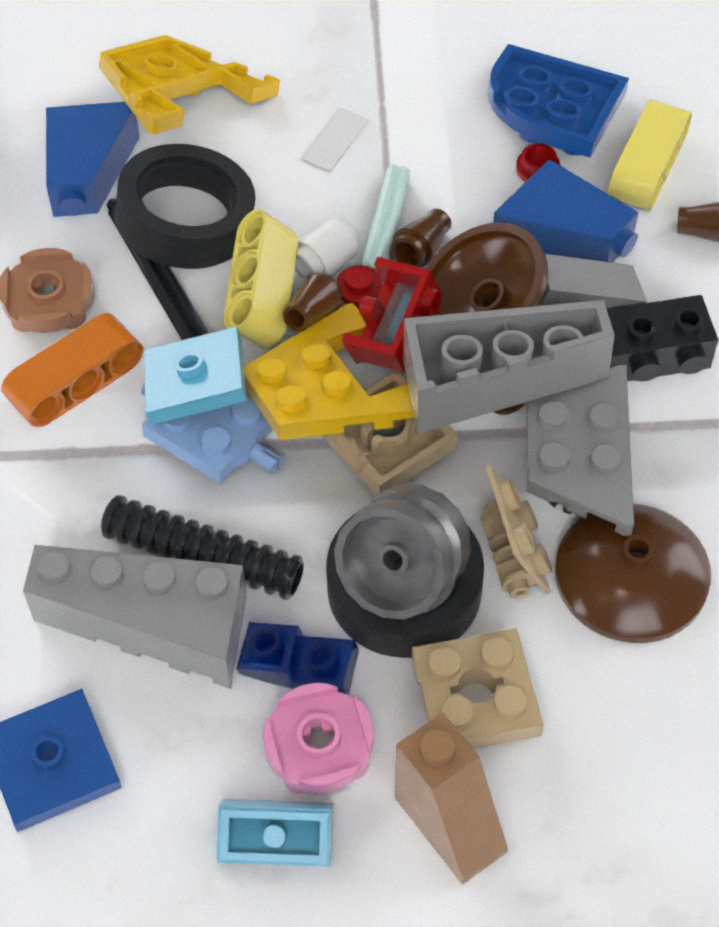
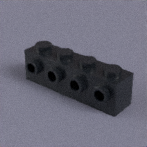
M702 295L607 309L615 335L610 368L618 365H627V381L636 380L644 382L659 376L678 373L694 374L703 369L711 368L719 339Z

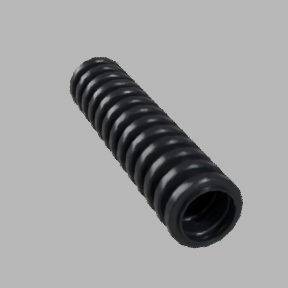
M116 495L108 503L103 513L101 530L103 537L110 540L116 537L117 541L121 544H128L131 541L133 548L142 549L145 546L148 553L156 554L160 551L161 557L172 558L174 556L175 559L243 565L245 582H249L250 588L257 590L262 586L265 593L269 595L279 592V596L283 600H288L293 596L300 584L304 569L303 558L300 555L295 554L290 558L287 551L280 549L275 553L272 546L267 544L260 548L257 541L253 539L245 543L241 535L235 534L229 537L226 530L220 529L214 532L213 526L205 524L200 527L199 522L193 519L188 520L186 523L182 515L177 514L171 517L169 511L162 509L156 512L155 507L152 505H145L142 508L140 501L131 500L127 502V498L122 495Z

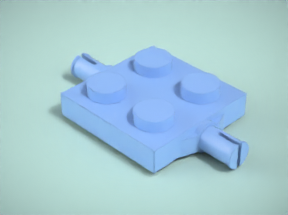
M144 382V384H143V386H142V389H141V393H142V395H144V396H145V382ZM247 391V401L156 425H151L147 419L142 424L143 436L219 484L236 468L250 461L257 463L274 475L277 473V469H281L285 460L283 455H279L263 445L265 438L273 429Z

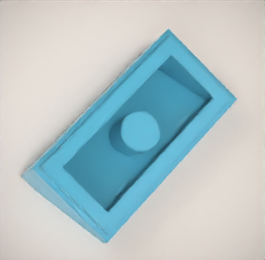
M223 799L219 804L217 863L330 867L333 803Z

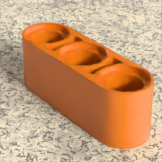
M104 313L94 317L13 369L4 379L1 392L32 427H44L128 373L140 361L144 348L114 315Z

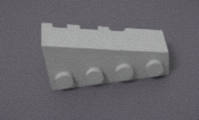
M604 300L404 318L403 362L417 434L609 378L615 335Z
M34 545L23 588V593L34 621L94 642L100 639L120 646L122 652L140 657L141 654L167 662L169 668L186 674H190V671L212 678L215 684L231 689L247 599L243 565Z

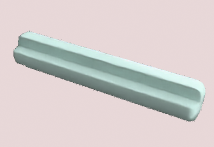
M393 164L386 170L362 258L363 266H368L376 271L377 269L374 264L377 257L390 259L391 245L394 234L397 232L410 183V170L406 166L399 167Z

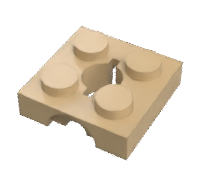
M396 371L365 390L368 396H373L408 383ZM415 418L393 420V428H389V430H400L404 427V430L394 437H383L378 434L373 436L377 430L370 423L344 426L343 434L322 436L375 496H378L384 490L404 484L456 450L458 446V434L449 425L417 434Z
M517 628L412 647V662L417 683L421 686L424 695L428 722L443 712L473 749L542 736L544 724ZM480 684L487 687L494 695L487 701L474 703L463 697L459 691L466 685Z

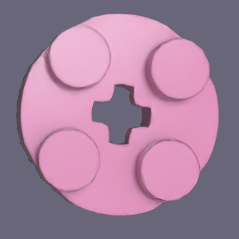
M312 683L299 686L287 692L278 701V707L272 712L270 719L269 717L267 718L263 731L265 754L273 772L283 780L285 786L290 791L312 794L338 791L353 783L354 780L361 778L367 772L374 745L372 719L367 708L354 695L352 699L347 694L338 692V687L327 683ZM321 727L323 734H333L334 739L328 741L325 748L316 749L312 745L308 746L304 741L311 738V729Z

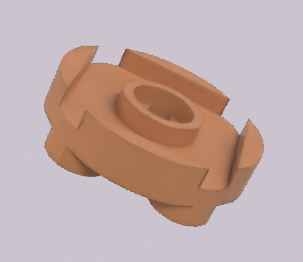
M59 248L32 250L20 256L21 263L14 266L11 271L8 266L0 276V301L4 313L9 317L12 326L20 332L47 333L65 328L75 329L85 322V313L93 303L94 286L88 266L84 262L82 265L74 260L72 253ZM45 285H52L53 293L48 295L37 294L43 291Z

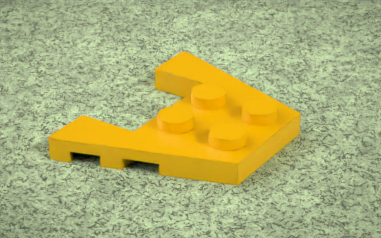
M168 35L100 52L99 69L145 129L152 135L183 126L185 109L172 102L171 99L184 95H198L204 89L221 85L247 103L253 104L278 96L280 85L279 79L268 74L264 76V81L247 75L248 67L240 63L232 62L221 65L211 61V52Z
M354 303L346 304L244 366L246 391L280 440L343 434L344 426L370 423L375 430L393 428V420L414 418L408 384L368 396L335 353L336 351L346 349L341 342L345 333L361 337L366 325Z

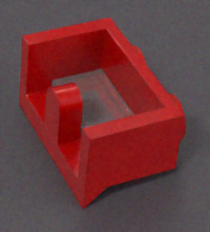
M377 257L374 266L384 282L377 298L364 296L361 299L359 313L366 323L361 337L345 333L341 342L355 364L366 362L405 373L403 362L404 318L437 315L442 302V293L430 269Z

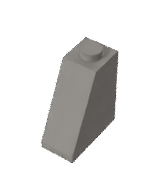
M545 254L548 262V280L539 306L604 300L606 309L647 303L633 265Z

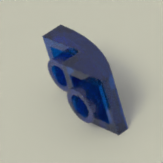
M249 622L236 669L239 674L282 687L295 689L306 684L327 683L338 687V692L349 695L359 648L355 640L304 636L297 625Z

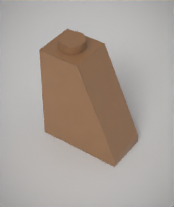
M443 712L396 744L395 799L463 885L508 851L480 758Z

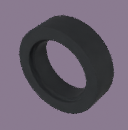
M191 144L159 145L136 154L122 168L117 185L115 222L124 241L137 253L151 261L182 269L212 267L233 258L238 226L242 219L253 211L255 207V190L247 173L233 160L217 151ZM186 186L202 190L214 196L225 206L227 214L221 220L207 225H180L166 221L153 214L146 208L142 199L147 193L158 188Z
M353 515L346 520L330 544L326 561L327 594L331 611L339 626L350 638L361 646L382 655L412 658V647L459 639L467 631L479 610L484 577L482 550L475 534L468 525L471 553L465 571L456 579L455 586L450 595L436 608L403 620L382 618L365 610L346 592L336 572L334 555L339 532Z

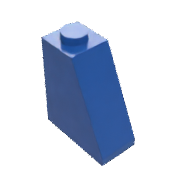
M125 101L46 108V188L53 217L99 213L139 140L137 117Z
M550 159L494 212L493 223H510L524 228L539 242L544 253L550 255L613 263L619 256L626 257L638 239V234L635 233L638 218L636 210Z

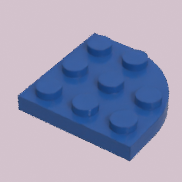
M507 44L491 70L488 99L496 115L506 125L518 132L522 140L562 149L570 155H582L591 158L626 94L629 78Z

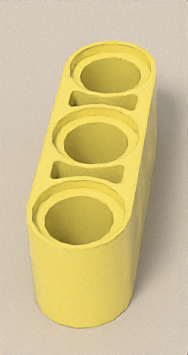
M650 99L616 164L607 194L620 202L651 211L684 143L691 123L692 112Z
M256 209L242 219L237 229L224 310V324L227 328L237 326L242 337L263 349H269L281 340L286 331L287 325L283 319V312L290 305L298 235L295 231L263 210Z

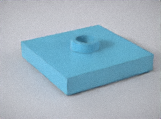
M237 326L144 350L145 413L151 425L247 401L242 341Z

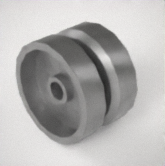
M399 484L382 491L367 506H364L353 515L342 527L334 548L336 572L346 592L365 610L382 618L403 620L424 613L465 571L471 553L470 532L460 510L444 494L420 484Z

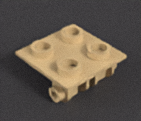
M491 465L486 466L496 501L484 505L481 522L489 541V548L494 552L492 558L496 564L502 590L509 592L511 598L517 599L528 595L530 592L529 587L538 584L548 595L552 592L546 574L552 572V566L541 543L536 544L532 534V530L538 528L535 514L527 500L521 502L511 479L503 481Z

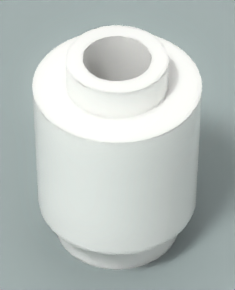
M331 217L298 241L295 264L296 272L303 279L312 274H326L330 276L354 258L359 251L357 244L359 238L353 226L347 221H340Z

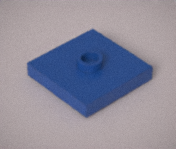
M83 689L0 722V789L17 832L122 788Z

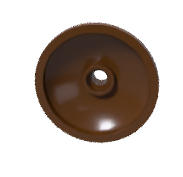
M488 223L459 234L445 244L426 266V269L431 270L442 293V302L437 315L539 306L548 280V262L543 248L531 233L524 228L510 223Z
M633 503L634 527L632 536H623L616 533V524L589 513L586 519L581 517L568 529L559 545L555 563V579L559 594L575 618L602 636L628 643L660 641L688 627L704 607L711 585L709 559L695 533L673 515L655 507ZM629 551H639L643 553L645 557H634L629 553Z

